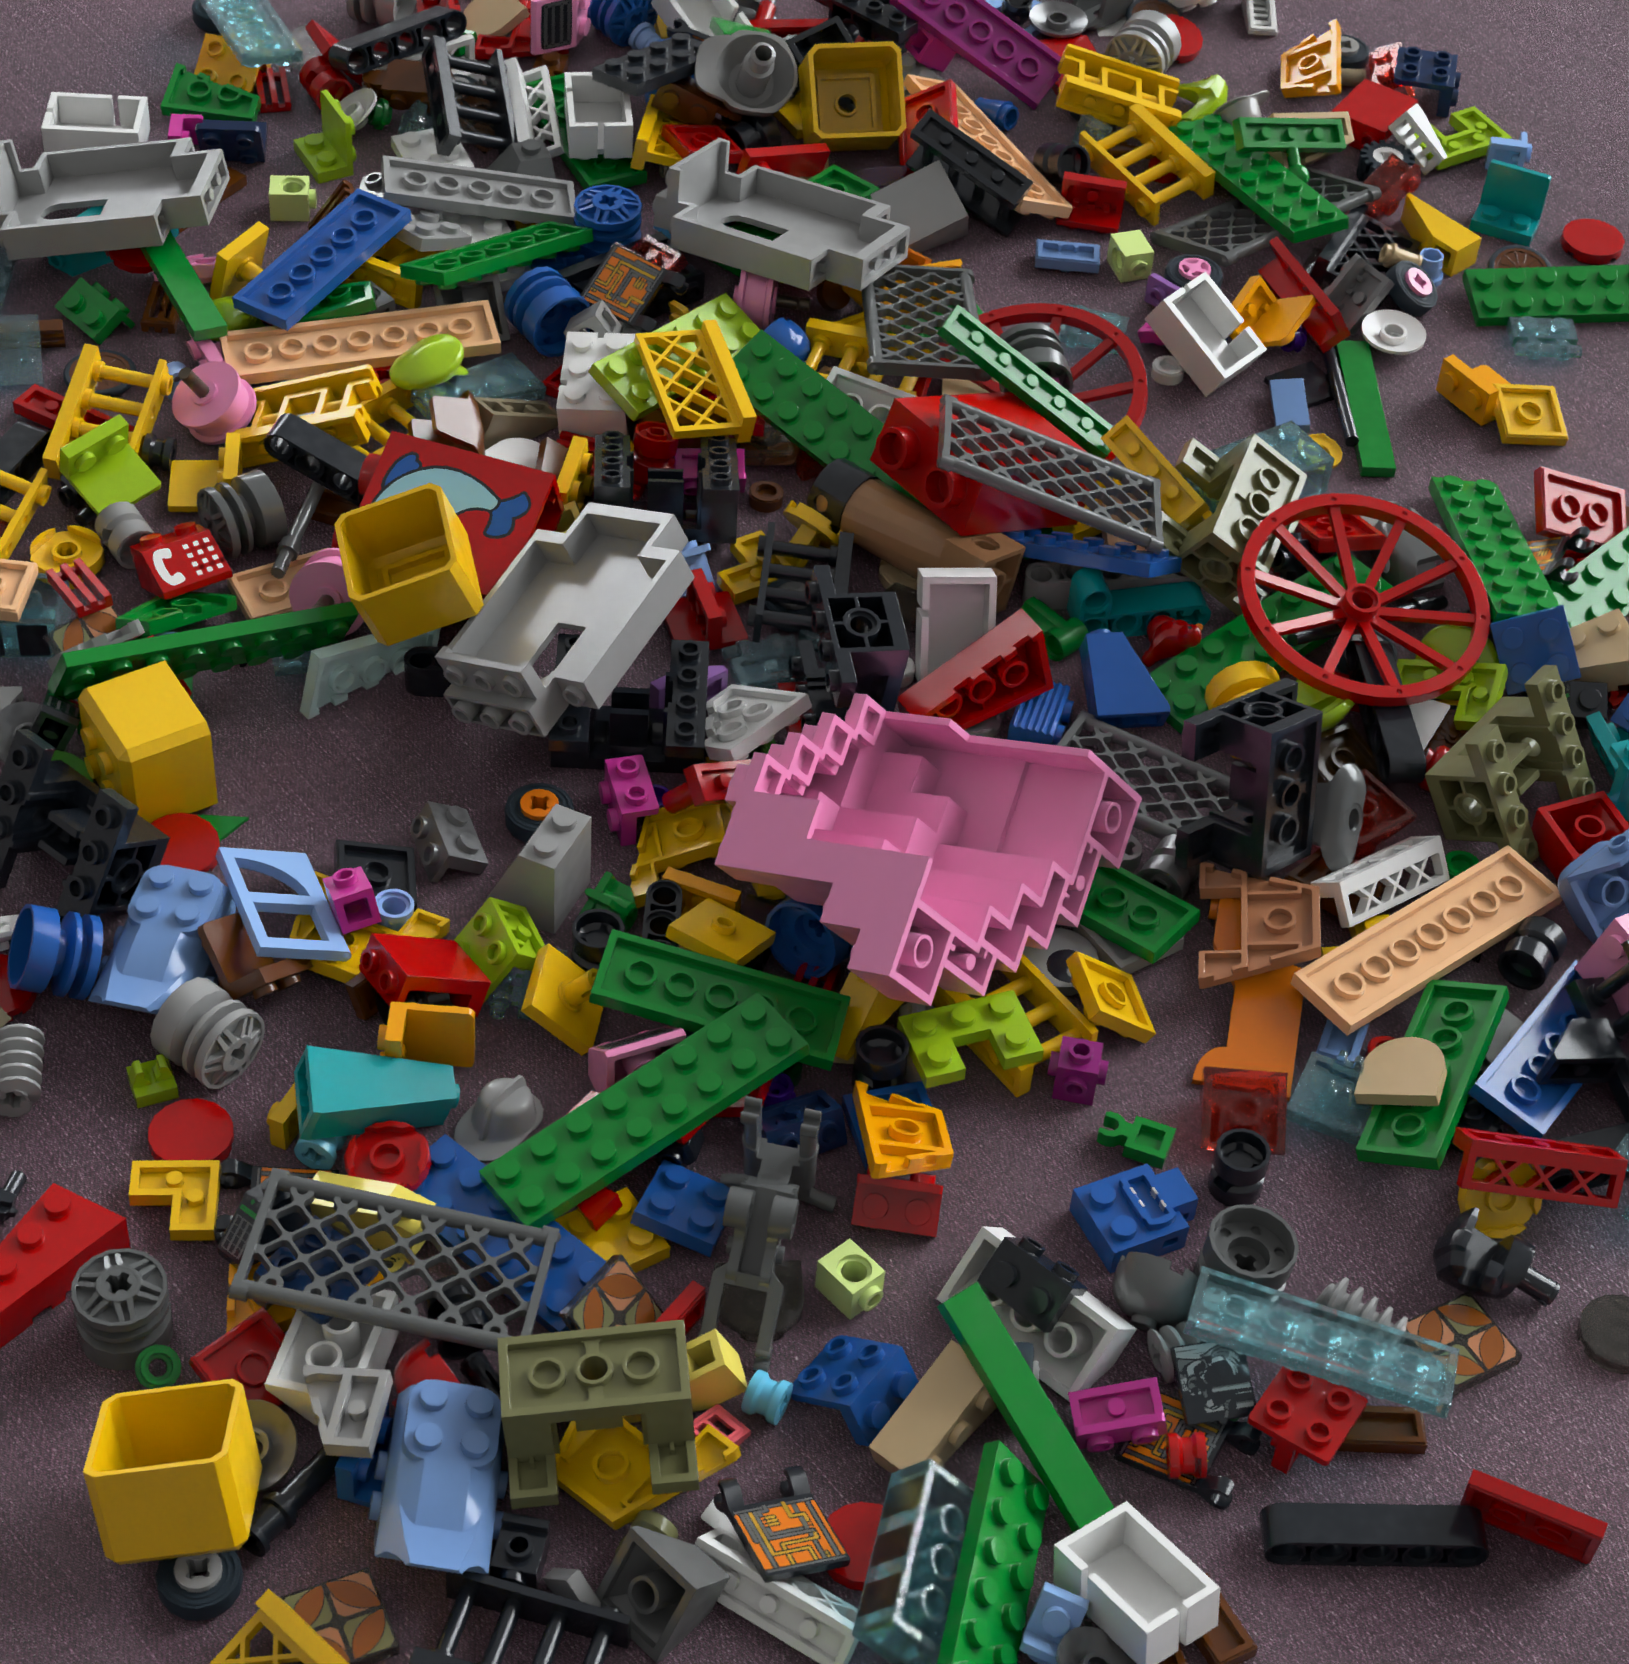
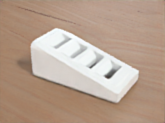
M1241 0L1247 33L1277 36L1275 0Z
M1418 104L1412 106L1388 126V129L1399 143L1405 145V150L1410 149L1412 155H1415V163L1424 175L1428 174L1447 158L1426 115ZM1414 133H1417V135L1419 136L1418 139H1416ZM1422 142H1424V144L1427 146L1423 150L1420 147V144ZM1432 152L1434 157L1428 161L1426 155Z

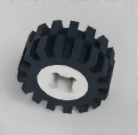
M1380 140L1379 144L1376 141H1371L1370 145L1365 144L1360 151L1356 170L1357 178L1359 181L1363 180L1365 184L1381 188V191L1385 193L1387 189H1390L1392 193L1397 192V188L1402 191L1405 189V186L1408 187L1410 185L1415 165V155H1412L1410 149L1405 150V145L1403 144L1396 146L1394 141H1390V144H1386L1385 140Z

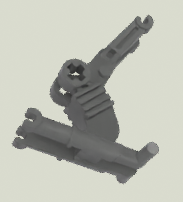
M746 1096L744 1111L741 1112L740 1123L744 1124L742 1142L744 1146L745 1174L722 1173L720 1183L730 1187L724 1209L723 1226L734 1228V1236L729 1235L726 1253L730 1254L728 1262L712 1273L701 1331H699L698 1337L715 1328L717 1330L726 1285L766 1293L767 1298L755 1351L756 1358L753 1371L760 1369L768 1373L773 1353L772 1344L784 1291L783 1285L774 1273L776 1263L783 1264L786 1247L780 1246L782 1238L792 1239L799 1201H804L833 1213L838 1197L813 1187L816 1182V1165L819 1151L818 1132L822 1111L805 1108L804 1120L800 1127V1145H798V1148L767 1143V1138H762V1099Z

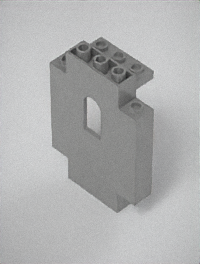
M190 137L42 152L33 168L21 169L12 139L0 140V246L5 248L9 260L161 246L164 244L170 229L208 226L230 180L222 149L195 151L192 138ZM105 205L100 215L44 219L46 215L57 210Z
M717 138L669 167L665 178L667 188L655 195L652 205L654 226L669 230L671 234V248L810 291L824 280L861 291L906 259L908 255L910 227L889 221L890 205L758 165L752 166L740 175L728 172L730 141L722 138ZM744 222L782 235L771 241L727 227L724 223Z
M589 502L566 533L537 529L484 598V605L478 614L470 617L448 647L443 646L435 656L443 669L444 677L451 683L443 695L452 708V714L459 721L466 724L475 723L492 729L500 728L515 731L521 735L530 734L546 737L569 704L576 707L584 706L600 709L695 578L681 553L689 541L676 516L669 513ZM560 628L583 631L557 668L551 671L548 676L540 679L532 666Z

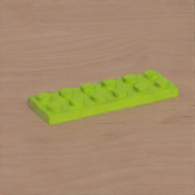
M724 293L653 332L701 329L703 320H716L733 358L760 329L730 296ZM634 342L598 360L589 369L588 373L633 422L660 408ZM695 342L679 344L692 352H695L697 349ZM647 345L649 349L659 354L666 350L658 345ZM674 353L668 357V359L682 366L687 361ZM695 364L689 368L703 377L707 374L705 369ZM662 366L657 370L658 373L670 379L675 375V373ZM683 377L678 381V383L691 390L697 385ZM671 390L667 394L673 400L680 397L679 394Z

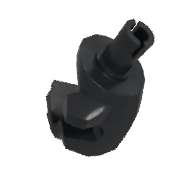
M1477 1207L1461 1213L1455 1221L1447 1225L1442 1236L1438 1238L1433 1251L1436 1277L1439 1281L1460 1291L1475 1296L1503 1299L1511 1294L1515 1288H1518L1544 1307H1547V1305L1553 1302L1560 1290V1283L1545 1276L1531 1266L1535 1254V1246L1514 1235H1510L1497 1243L1474 1228L1480 1210Z

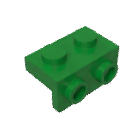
M82 277L76 281L54 306L99 346L121 321L130 329L136 325L127 316L131 312L129 308L116 297L112 301L108 300L111 294L98 282L91 286Z

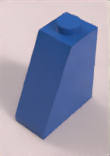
M1097 629L1086 633L1079 651L1088 713L1095 715L1096 719L1117 728L1163 726L1171 712L1170 705L1123 632Z

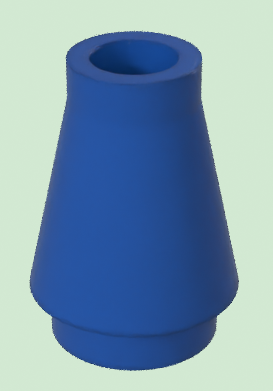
M979 97L975 101V104L1000 131L1005 129L1011 130L1017 124L1019 110L1014 106L1013 102L985 99L983 97Z

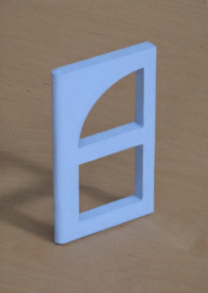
M218 847L215 857L257 957L348 961L351 958V952L307 854ZM239 868L271 876L291 887L299 895L249 892ZM257 912L311 915L321 940L267 937Z

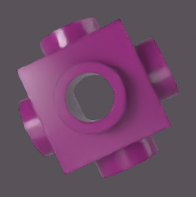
M1062 1037L1060 1052H1051L1047 1074L1055 1076L1052 1093L1053 1099L1093 1105L1096 1084L1105 1086L1109 1061L1101 1060L1104 1043L1089 1041L1083 1038Z

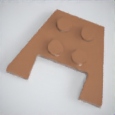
M1200 863V899L1241 898V949L1199 951V989H1206L1321 957L1320 887L1276 877H1270L1269 881L1248 877L1247 872L1233 868L1232 872L1228 873L1215 870V864Z

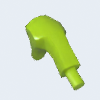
M1217 74L1196 82L1180 84L1177 89L1179 91L1178 96L1195 104L1193 108L1182 115L1180 122L1202 119L1226 103L1228 86L1225 80Z

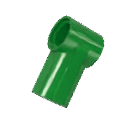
M1034 596L1024 602L1021 608L1043 630L1047 655L1051 660L1059 662L1079 650L1086 633H1088L1086 626L1081 620L1076 617L1065 620Z

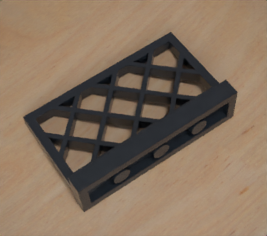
M1363 204L1348 213V229L1334 233L1318 256L1310 276L1318 286H1320L1324 279L1332 283L1339 275L1338 272H1340L1342 266L1355 254L1361 256L1379 272L1386 274L1393 266L1386 268L1383 266V263L1379 262V254L1382 248H1379L1377 244L1390 245L1391 243H1396L1405 247L1400 249L1415 254L1421 242L1365 215L1369 205ZM1367 229H1369V230H1371V231H1373V232H1375V233H1377V234H1370ZM1358 244H1366L1368 248H1360ZM1368 258H1375L1377 262H1370ZM1387 294V295L1384 297V299L1380 302V304L1378 305L1379 307H1381V305L1383 304V302H1384L1385 299L1387 298L1388 294Z

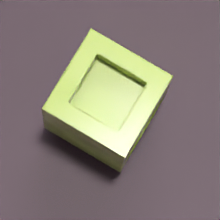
M270 175V221L310 222V209H316L317 197L316 189H310L309 176Z
M1141 230L1110 234L1107 262L1119 281L1122 283L1148 279L1152 271L1154 250Z
M849 1238L817 1261L815 1287L851 1320L863 1310L865 1312L872 1310L881 1301L885 1270Z

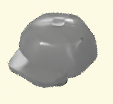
M738 30L732 35L711 36L705 39L698 48L694 72L695 83L699 90L722 101L729 111L752 117H769L778 112L784 104L788 103L790 97L793 96L792 92L795 91L798 80L797 65L789 46L783 38L760 31Z

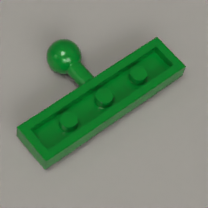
M1238 117L1232 121L1237 152H1286L1288 170L1306 184L1309 182V171L1305 166L1301 165L1299 152L1340 153L1346 149L1341 119Z

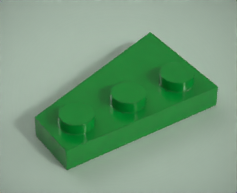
M176 62L160 107L164 116H171V114L202 115L204 120L256 122L261 108L260 96L230 84L220 85L211 81L210 76L201 72L198 75L188 72L186 66Z
M363 281L340 284L297 323L366 315L370 311L376 310V300L371 282Z
M190 591L167 600L157 596L115 618L116 630L127 625L129 622L139 619L145 633L135 638V640L144 639L237 610V596Z

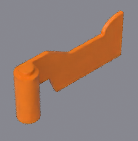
M1241 898L1211 899L1207 919L1215 920L1214 950H1240ZM1291 965L1231 981L1234 987L1226 1047L1211 1049L1200 1059L1195 1068L1191 1084L1289 1102L1303 1004V995L1290 983L1294 973L1302 968Z

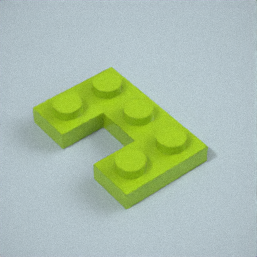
M1475 106L1453 112L1450 115L1448 124L1457 130L1458 133L1444 136L1431 125L1447 155V158L1435 168L1441 170L1487 155L1491 136L1512 139V137ZM1414 133L1416 139H1418L1419 136L1417 133ZM1424 142L1420 144L1422 150L1427 147ZM1432 152L1426 155L1428 161L1434 157Z
M1398 659L1397 668L1403 685L1421 682L1444 672L1426 660ZM1476 663L1470 673L1458 685L1448 692L1433 698L1459 700L1453 720L1456 730H1470L1502 698L1508 677L1506 664Z
M1014 990L898 1017L897 1029L908 1040V1052L926 1089L965 1079L966 1067L956 1049L959 1046L989 1040L1003 1070L1040 1062L1043 1059L1044 1049Z

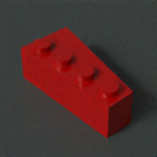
M1022 608L899 695L897 698L899 713L950 718L965 730L1053 689L1054 685L1043 630Z
M52 1183L0 1243V1349L33 1324L32 1318L48 1307L54 1309L66 1299L65 1294L71 1290V1283L78 1269L90 1258L112 1249H131L125 1217Z

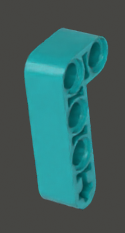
M1086 567L1078 570L1071 579L1067 612L1070 618L1076 617L1081 620L1086 626L1088 633L1097 629H1108L1111 632H1123L1125 637L1147 635L1149 622L1160 615H1165L1175 620L1181 619L1188 624L1201 623L1202 625H1205L1211 617V611L1199 585L1194 582L1109 590L1101 570Z

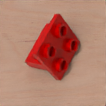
M1065 171L1061 195L1073 209L1068 219L1056 217V224L1072 229L1093 230L1103 234L1118 233L1125 203L1127 181Z
M702 568L691 570L695 578L687 587V597L680 598L664 619L671 639L709 641V651L747 644L748 634L728 591L716 592L713 582L707 581Z
M869 1166L867 1174H857L851 1225L931 1237L937 1236L944 1185L935 1184L936 1175L914 1173L910 1174V1180L893 1177L874 1179L871 1178Z
M1289 1357L1249 1414L1248 1424L1272 1437L1270 1445L1276 1449L1271 1466L1287 1474L1300 1453L1322 1466H1328L1365 1410L1368 1400L1297 1359Z

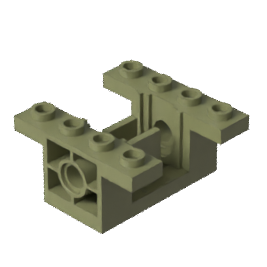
M1255 433L1221 458L1193 437L1184 444L1174 468L1205 491L1209 499L1214 498L1216 501H1220L1215 513L1190 531H1187L1161 510L1164 536L1163 548L1169 549L1170 556L1182 557L1181 572L1239 616L1243 613L1237 593V572L1244 548L1251 534L1261 521L1281 506L1298 500L1308 475ZM1295 521L1285 526V528L1290 533H1294L1299 521ZM1275 535L1261 548L1255 569L1269 573L1281 543ZM1256 585L1257 594L1261 602L1268 598L1269 594Z
M1543 665L1524 684L1528 697L1503 696L1425 774L1446 839L1496 842L1499 850L1509 845L1526 861L1532 864L1539 856L1538 844L1534 839L1528 820V809L1524 807L1523 803H1520L1518 796H1521L1535 781L1555 782L1561 802L1596 793L1595 783L1589 772L1585 751L1580 743L1575 727V719L1571 714L1565 694V687L1561 681L1557 665Z
M684 1319L497 1338L501 1419L508 1455L512 1509L559 1504L556 1454L560 1453L557 1430L558 1422L576 1421L577 1431L623 1427V1416L641 1414L644 1445L648 1444L653 1495L700 1490Z

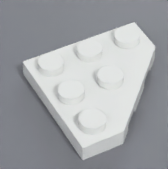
M731 684L707 701L706 704L708 717H706L705 731L708 739H705V749L709 759L723 762L746 760L749 756L748 753L759 745L772 741L774 735L785 726H790L799 721L800 716L812 707L808 694Z

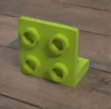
M327 89L320 91L322 133L309 134L293 140L294 151L318 184L354 175L353 162L356 161V151L352 144V135L355 134L354 122L350 116L344 113L338 99H334Z
M121 414L60 448V472L97 516L110 504L129 502L134 505L161 488V481L128 444L129 424Z
M492 897L486 900L454 939L491 981L484 1002L514 966L523 971H532L538 949L545 946L526 907Z

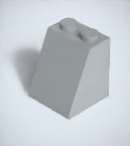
M939 160L870 194L871 200L891 206L889 221L910 227L908 248L918 253L968 235V214Z
M555 804L483 903L489 897L524 906L527 908L537 928L555 934L590 883L592 817Z

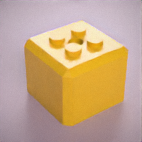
M893 41L815 44L798 67L803 144L826 143L830 151L888 149L906 129L901 48ZM840 98H850L854 102V110L849 113L843 112L838 106Z
M427 483L345 512L335 522L334 525L348 596L377 642L390 646L476 616L484 604L468 534L441 486Z
M165 660L82 690L78 697L82 724L80 733L86 752L84 761L90 777L97 781L101 789L112 788L139 807L137 814L150 824L165 815L175 813L190 814L218 803L212 738L208 724Z
M234 1379L123 1392L116 1393L102 1402L83 1474L105 1557L122 1565L239 1550L248 1540L262 1464L242 1383Z

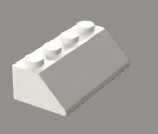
M982 1226L936 1299L943 1303L970 1285L978 1282L977 1279L1003 1238L1015 1236L1002 1227ZM979 1283L1013 1341L1033 1343L1034 1361H1039V1379L1067 1401H1069L1068 1392L1089 1389L1114 1366L1137 1330L1086 1291L1083 1296H1074L1051 1333H1044Z

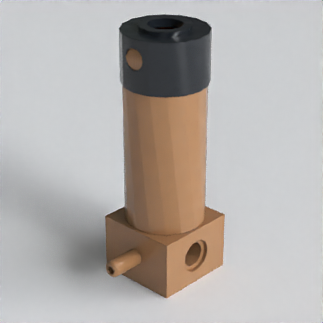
M846 458L834 460L820 472L808 495L807 506L831 521V531L836 535L840 530L854 533V544L916 580L918 568H992L997 576L996 613L1006 610L1026 549L1024 545L1001 532L961 536L926 506L887 485L874 474Z

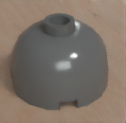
M1128 1252L1126 1258L1123 1254L1120 1257L1112 1286L1115 1301L1121 1311L1131 1318L1130 1324L1141 1331L1147 1332L1149 1329L1155 1330L1156 1327L1161 1328L1166 1325L1174 1327L1187 1319L1199 1301L1204 1287L1202 1280L1186 1268L1183 1275L1170 1269L1172 1261L1148 1253Z

